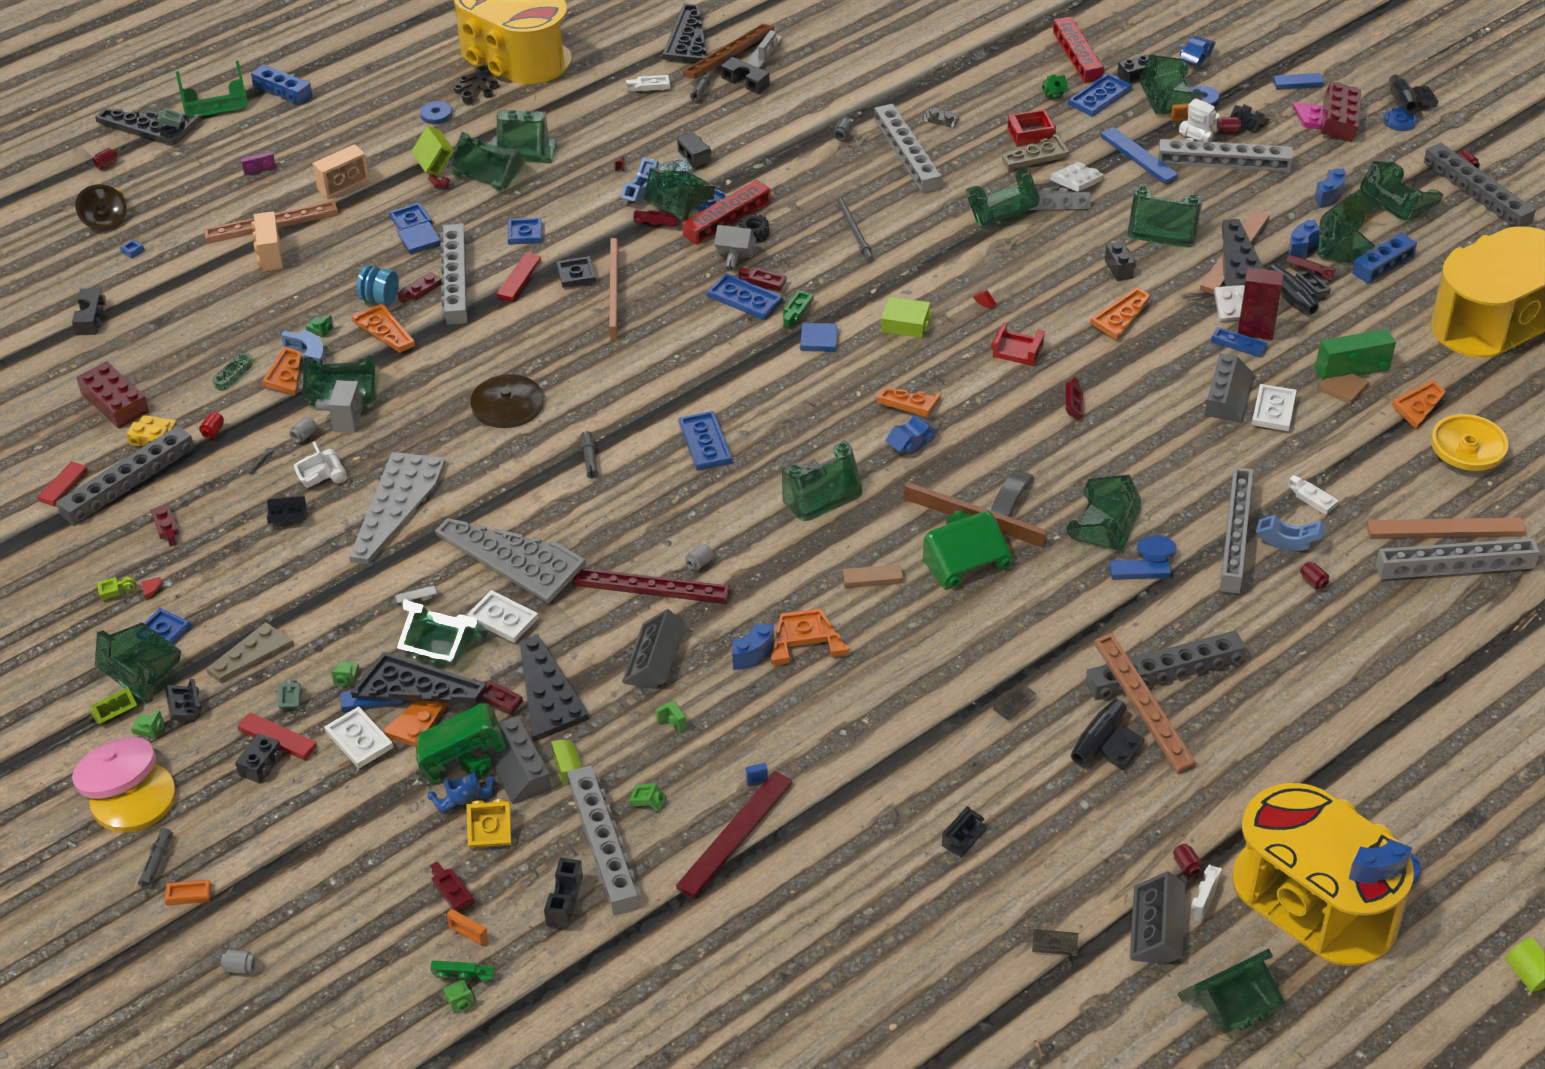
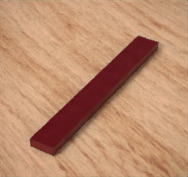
M582 568L575 575L573 581L574 586L720 604H727L730 592V585Z
M774 771L676 884V889L695 899L792 785V779Z

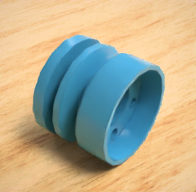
M370 265L364 266L357 280L356 291L359 300L372 303L375 301L377 304L390 306L395 301L399 289L398 273L390 269H380Z

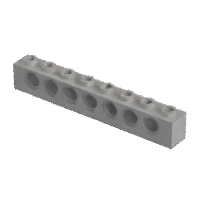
M893 104L875 107L874 121L922 194L940 190L941 182L943 181L942 174L937 171L935 164L931 162L929 155L925 153L923 146L919 144L917 137L913 135L911 128L907 126L899 110Z
M1160 139L1158 160L1166 165L1290 172L1292 147Z
M464 224L443 225V232H440L442 242L441 263H444L441 264V273L443 274L441 275L442 307H444L441 308L442 318H446V325L467 323Z
M1234 467L1220 583V591L1240 594L1253 469Z
M1534 538L1379 549L1376 568L1380 579L1533 569L1536 566L1540 551Z
M591 765L567 771L569 788L613 915L638 909V899H641L638 886L634 887L633 885L635 878L632 869L628 870L627 865H629L627 854L621 851L623 849L621 837H616L617 826L615 820H610L612 813L609 804L605 805L604 803L606 800L604 789H600L598 786L601 785L598 772L594 773Z

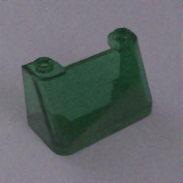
M1156 55L1149 56L1140 82L1155 114L1164 115L1171 113L1172 105L1188 104L1195 98L1202 101L1203 94L1200 89H1194L1191 92L1184 79L1189 71V67L1184 59Z
M461 132L447 168L452 171L451 174L457 177L462 175L491 185L493 189L501 191L508 187L525 165L527 158L515 149H503L482 142L478 138H471L469 134Z
M1372 161L1360 185V191L1363 195L1401 220H1410L1438 205L1444 195L1436 189H1431L1427 192H1422L1418 189L1414 191L1403 184L1401 180L1404 176V170L1395 162Z
M1029 165L1017 170L1015 174L1017 184L986 195L981 186H973L966 189L967 199L975 220L980 226L990 225L1032 209L1039 204L1040 197Z
M1135 186L1128 225V236L1136 240L1184 248L1192 247L1195 244L1199 230L1203 196L1191 194L1186 196L1183 202L1152 197L1149 188Z
M376 355L367 356L365 362L363 359H359V363L325 364L323 360H320L319 364L313 362V357L304 358L302 392L304 402L309 406H316L317 399L330 400L336 381L341 380L358 381L362 403L372 404V402L376 401L380 365Z
M846 440L834 446L835 458L813 468L805 470L801 465L792 464L782 469V499L784 504L798 519L802 521L812 520L861 497L862 483L853 449Z
M1130 474L1088 479L1083 493L1089 503L1080 523L1077 520L1069 522L1066 527L1067 534L1071 539L1111 550H1122L1141 509V498Z

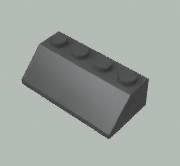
M1219 354L1207 398L1205 416L1241 423L1253 372L1238 356Z
M666 609L642 623L622 681L624 684L655 688L668 680V673L674 663L673 658L679 648L678 643L683 635L685 622L671 610Z
M516 716L500 722L499 726L507 748L497 752L494 747H487L488 750L485 753L491 758V765L512 804L551 790L550 774L519 717Z
M1169 871L1134 886L1130 959L1132 961L1167 964L1182 957L1185 883Z

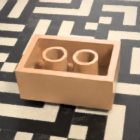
M355 144L312 163L317 190L327 199L369 180L365 153Z
M274 211L254 214L255 221H252L258 265L262 266L263 272L283 269L280 236Z

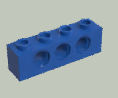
M262 64L251 73L254 87L301 105L313 96L310 82Z
M1400 233L1362 257L1357 258L1353 264L1352 274L1369 284L1414 257L1417 242Z

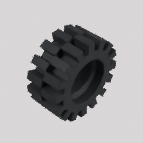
M750 214L748 217L744 216L743 219H740L739 228L751 229L756 238V243L757 241L763 242V240L769 237V221L766 220L765 216L762 218V215L757 216V214H754V216H751Z

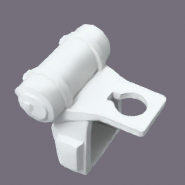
M1195 98L1188 105V120L1181 123L1179 133L1185 137L1194 138L1196 141L1212 142L1214 133L1211 132V129L1220 115L1216 113L1214 106Z
M315 441L312 443L317 453L307 456L294 464L296 474L306 488L328 478H331L334 483H342L347 479L345 468L342 467L335 450L327 449L322 452Z

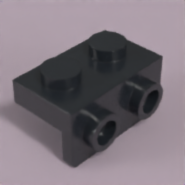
M1243 104V106L1235 105L1230 117H1238V120H1241V126L1254 133L1257 132L1260 124L1267 125L1270 120L1265 117V113L1258 110L1255 112L1251 106Z
M304 495L267 499L268 524L282 525L284 522L301 523L303 520H306L307 506Z
M190 679L188 686L167 685L165 692L170 720L195 722L197 714H200L202 709V703L198 700L199 688L196 687L195 679Z

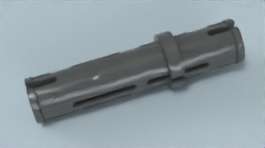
M712 70L698 78V83L690 94V98L693 101H698L705 88L710 85V80L714 75Z
M586 431L587 437H585L584 432L581 433V450L585 458L587 477L593 479V472L595 478L599 475L595 457L596 446L593 443L592 433Z
M161 828L157 840L150 848V856L138 881V885L142 888H151L161 861L168 853V845L173 836V832L170 829Z

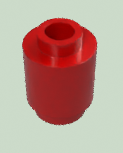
M217 412L208 414L199 427L201 435L205 438H215L224 424L223 416Z

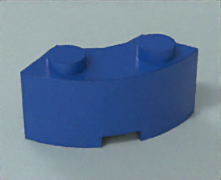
M1194 36L1187 43L1186 47L1181 49L1180 59L1185 63L1201 67L1204 60L1211 56L1216 42L1200 36Z
M1344 168L1328 170L1327 178L1317 182L1315 200L1320 208L1335 204L1337 199L1342 196L1346 178Z
M1306 220L1292 231L1288 256L1294 255L1306 259L1307 250L1318 245L1320 229L1316 220Z
M914 415L906 424L901 426L895 425L885 441L901 453H912L927 443L932 442L938 430Z
M754 624L752 631L748 635L733 639V670L755 666L757 661L771 653L775 641L774 624Z
M1392 839L1379 848L1360 846L1352 863L1349 879L1370 884L1390 878V880L1394 879L1407 867L1412 847Z

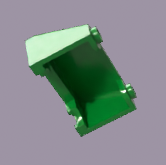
M983 511L933 529L925 535L923 540V561L944 590L958 586L964 572L994 561L999 569L1008 568L1013 565L1014 558L995 517L990 511Z
M480 703L421 732L416 737L417 764L432 785L441 781L440 772L441 770L443 772L446 771L445 763L479 746L483 751L488 750L487 747H494L497 752L507 748L495 711L489 704Z

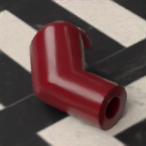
M434 174L428 177V180L435 188L446 189L449 187L450 179L448 177H442L441 180Z

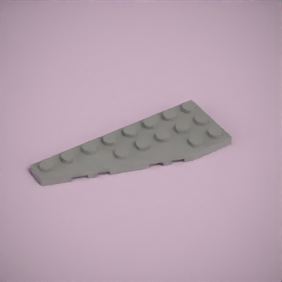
M391 453L349 556L350 562L370 564L379 554L385 542L390 541L393 538V533L403 527L416 512L418 505L427 500L426 496L430 492L433 493L446 464L444 457Z
M447 518L435 530L438 537L548 604L586 565L585 559L553 541L549 543L543 542L539 538L534 537L530 539L523 537L521 534L499 529L490 530L486 526L481 525L476 527L469 525L468 522Z

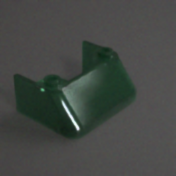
M1361 190L1355 191L1321 217L1317 255L1320 258L1352 263L1375 248V245L1358 231L1364 225V216L1377 208V205Z

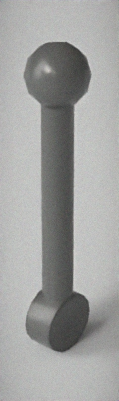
M271 448L265 449V454L252 467H249L247 472L253 474L254 469L268 455L273 454V450Z

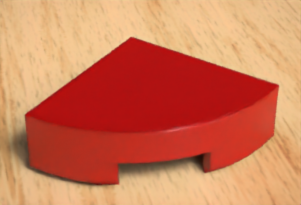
M988 290L973 296L974 300L984 307L992 308L996 305Z
M161 577L141 581L145 599L153 597L154 593L162 586Z

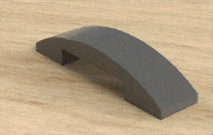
M1014 470L1002 485L990 511L1011 517L1015 503L1022 491L1028 488L1033 475Z

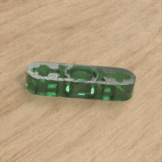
M249 353L238 354L213 378L215 389L219 391L227 390L253 365L251 355Z

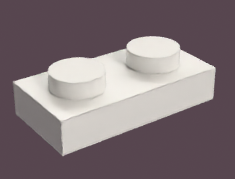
M435 586L398 594L395 597L397 603L401 602L402 606L414 603L413 599L421 598V601L432 599V594H436Z

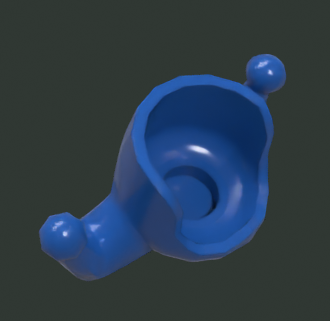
M475 771L461 779H444L446 797L440 800L437 798V794L431 791L428 793V799L434 803L441 813H446L457 805H467L475 800L489 799L493 795L495 777H487L486 787L479 785Z

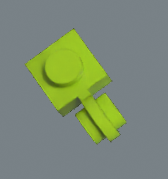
M130 576L124 577L119 582L116 577L97 582L101 601L119 596L121 589L127 593L133 592L137 586L136 580Z

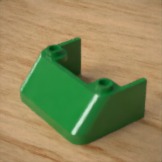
M236 61L239 79L229 83L228 95L199 100L194 89H183L180 73L176 71L183 109L187 116L194 117L195 114H198L202 117L241 110L247 106V97L239 61Z

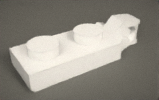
M641 76L636 80H626V88L628 92L670 89L669 76Z
M1295 475L1289 478L1288 487L1296 493V497L1323 514L1327 515L1338 506L1339 500L1305 480L1302 481L1301 478Z
M1208 865L1204 871L1205 882L1201 881L1198 889L1199 896L1198 898L1194 897L1191 910H1194V920L1200 922L1204 920L1216 892L1222 868Z

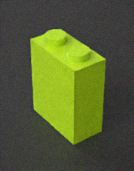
M426 126L411 152L426 173L439 177L455 150L440 130Z
M889 296L881 318V332L923 338L924 332L928 331V320L932 319L933 310H930V302Z

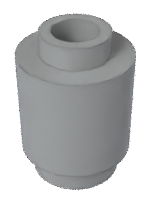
M304 417L291 427L289 435L295 442H303L316 432V423L312 418Z
M707 544L697 546L685 556L687 567L698 571L711 561L713 550Z
M229 949L226 954L222 955L221 967H224L225 972L248 974V972H254L256 955L251 954L249 951Z

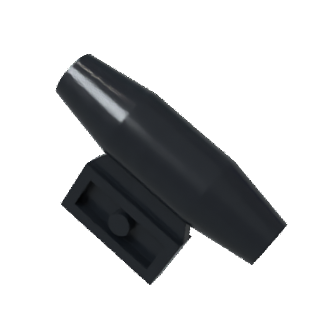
M1397 74L1389 78L1391 94L1398 105L1409 113L1416 111L1418 108L1417 102L1424 106L1437 107L1439 101L1430 87L1422 85L1421 87L1415 86L1411 88L1409 83Z
M1276 264L1269 266L1267 269L1283 272L1281 294L1294 306L1309 315L1316 313L1319 309V304L1315 298L1330 295L1331 288L1311 270L1296 273L1293 276Z
M1114 699L1097 713L1081 733L1071 752V758L1075 763L1084 765L1101 750L1105 759L1121 770L1127 766L1143 745L1145 739L1129 728L1119 727L1127 710V706L1123 701Z

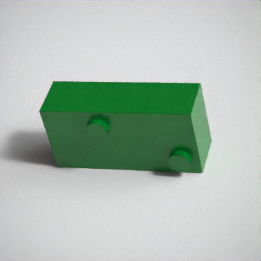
M1387 329L1321 340L1315 369L1322 380L1347 374L1357 376L1390 370L1396 341Z

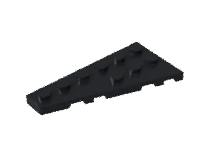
M684 3L663 52V59L697 63L707 57L699 5Z
M104 108L95 116L98 123L173 146L202 120L201 115L195 114L194 117L183 114L179 128L163 123L161 129H158L159 123L156 120L158 114L162 112L147 111L144 114L133 110L129 113L124 112L122 109Z
M1223 220L1224 287L1245 285L1247 267L1264 269L1240 220Z
M537 634L520 641L533 742L588 720V712L539 635Z
M383 652L350 693L352 698L477 703L487 691V686L485 683Z

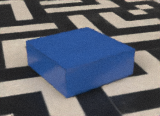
M131 240L120 247L121 252L131 259L145 251L144 246L135 240Z
M766 763L745 767L748 786L764 783L768 779Z

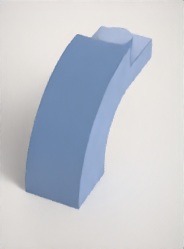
M643 157L635 179L631 183L625 182L620 198L637 203L643 202L649 196L656 183L654 178L659 162Z
M302 330L300 334L283 331L281 334L283 347L305 353L306 368L323 372L326 358L320 338L307 330Z
M1272 515L1259 519L1256 534L1274 547L1290 551H1301L1309 549L1310 542L1322 539L1325 524L1320 520L1303 526H1292L1282 522L1277 515Z

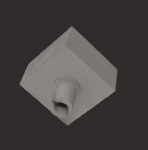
M723 225L717 226L714 245L720 255H727L725 265L727 269H731V267L732 270L736 269L738 257L753 259L756 238L751 229Z
M337 380L330 400L317 399L316 401L317 411H330L334 432L355 433L363 410L358 381Z

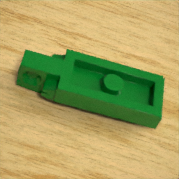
M797 290L783 309V327L790 328L793 321H798L814 300L813 294Z
M432 960L430 967L433 975L439 979H449V976L458 977V979L464 981L472 980V978H478L482 982L494 981V966Z

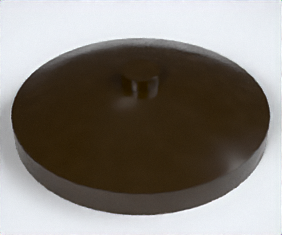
M515 374L495 376L485 380L475 388L470 400L471 409L476 419L485 425L495 428L517 427L528 423L539 414L543 406L542 390L535 381L525 376Z

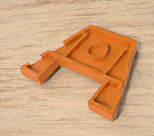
M820 608L780 614L771 664L790 663L787 647L828 642L831 657L849 655V648L842 642L841 636L833 630L832 624Z

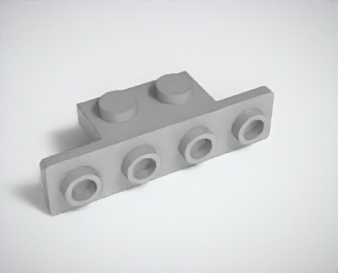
M770 30L746 63L761 69L781 42L782 36L776 35V31Z
M1067 187L1059 188V191H1053V188H1043V191H1038V193H1024L1023 209H1090V192H1073Z

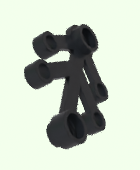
M483 65L477 68L476 73L461 76L459 78L460 84L454 85V92L461 94L462 101L465 104H471L474 100V94L479 87L483 90L485 98H491L493 90L498 88V81L491 77L492 73L488 66ZM484 79L489 82V87L483 82Z

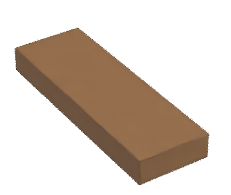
M900 564L842 569L845 588L903 583Z

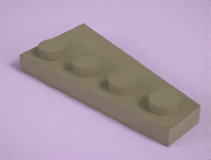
M1054 134L1051 139L1044 138L1036 145L1032 143L1027 145L1026 149L1019 148L1003 155L1002 161L1007 169L1010 170L1069 157V150L1059 135Z
M265 622L207 667V674L222 683L244 672V668L261 663V659L269 655L273 657L279 654V650L284 647L290 648L294 646L293 640Z

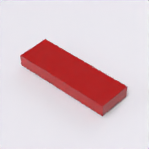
M71 461L37 496L38 500L55 506L56 501L63 498L88 471L87 467Z

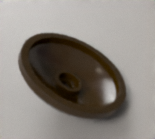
M95 184L84 188L78 194L75 210L78 218L86 226L95 230H109L117 227L124 220L127 205L122 194L115 188L104 184Z

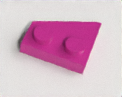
M1293 102L1292 109L1297 111V117L1301 120L1303 127L1320 130L1323 106Z

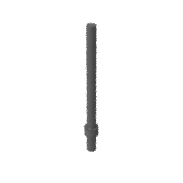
M838 198L837 203L860 245L861 253L865 255L867 261H872L874 257L869 244L865 242L843 198Z

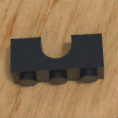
M731 57L721 65L722 79L733 84L739 80H746V89L751 92L760 94L770 86L769 72L734 57Z
M101 288L80 289L77 299L80 311H74L72 319L75 335H97L98 327H101L100 318L104 313L103 305H106V296L102 294Z
M560 857L555 872L554 893H549L544 909L546 926L568 929L583 879L581 860Z

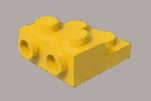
M142 415L139 422H133L126 433L129 445L144 447L176 427L177 421Z
M496 799L492 803L473 801L472 804H467L468 848L512 845L511 805L509 801Z

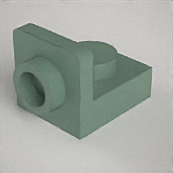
M164 108L163 112L158 114L156 120L159 123L158 129H161L163 123L179 128L183 114Z
M286 680L285 683H279V709L300 708V693L303 691V687L296 680Z

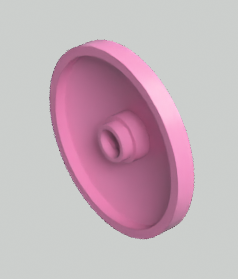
M124 737L98 746L85 755L75 767L72 780L77 791L85 797H111L131 789L145 779L155 765L156 754L150 742L143 738Z

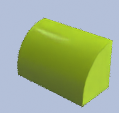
M125 688L90 705L88 709L95 721L101 724L137 706L129 688Z
M568 740L552 741L553 757L562 784L565 786L568 785L567 771L582 768L583 764L577 747L573 742Z
M1530 937L1513 947L1505 959L1528 990L1534 993L1545 988V952L1535 939Z

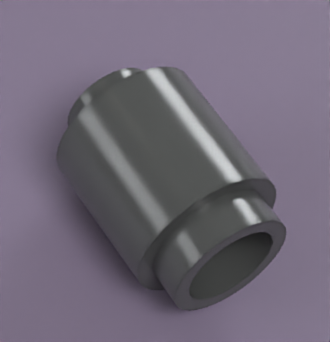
M841 118L833 130L835 139L843 141L848 138L854 127L850 119Z

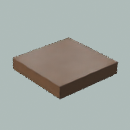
M1354 374L1341 375L1324 379L1319 385L1318 390L1350 405L1368 386L1369 381Z

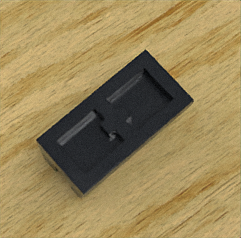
M966 806L942 833V847L962 857L986 831V826L980 823L984 821V818L971 810L969 806Z

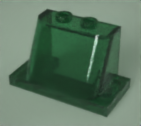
M498 110L497 136H493L488 152V160L552 164L557 147V139H549L546 112Z
M650 167L644 200L681 220H688L690 210L712 199L715 185L687 171L659 170Z
M404 601L402 608L409 614L397 648L404 653L412 655V658L419 661L427 659L430 660V663L441 666V664L455 666L472 637L477 636L486 639L488 631L478 620L460 615L458 619L430 612L423 605Z
M143 622L111 635L104 630L97 632L94 666L124 688H129L130 692L144 703L152 702L154 684L180 661L181 650Z
M1269 948L1177 993L1181 1002L1195 996L1224 1034L1237 1027L1239 1031H1242L1252 1026L1251 1020L1257 1018L1260 1022L1271 1016L1269 1011L1286 1003L1264 962L1273 957Z

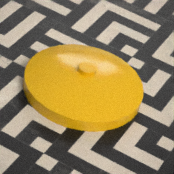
M1456 414L1445 417L1434 426L1431 435V445L1435 453L1446 463L1464 470L1482 471L1494 468L1505 459L1508 451V439L1503 430L1490 420L1476 415Z
M155 764L147 777L136 786L111 797L89 798V804L95 820L104 828L115 832H136L153 826L169 813L175 802L176 788L170 773L162 766Z

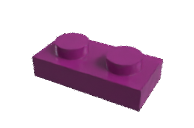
M272 151L241 158L244 175L276 167Z

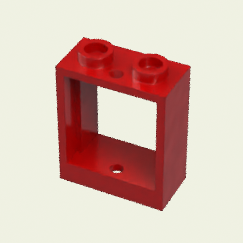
M1045 109L1008 115L1007 129L1016 147L1032 143L1037 144L1040 143V140L1044 138L1051 139L1052 135L1056 134V126L1052 124L1051 117ZM1039 125H1041V126L1043 127V128L1033 129V130H1026V131H1023V130H1022V128L1033 127V126H1039Z

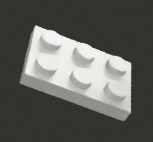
M1076 162L1052 173L1050 180L1079 192L1103 181L1104 174L1100 173L1097 169L1088 168L1085 164Z
M1244 285L1215 287L1214 294L1219 322L1239 320Z
M1260 384L1252 425L1289 431L1297 390Z
M492 590L467 614L469 621L513 643L539 619L538 613Z
M360 707L355 708L324 727L326 734L358 769L394 748L391 740Z

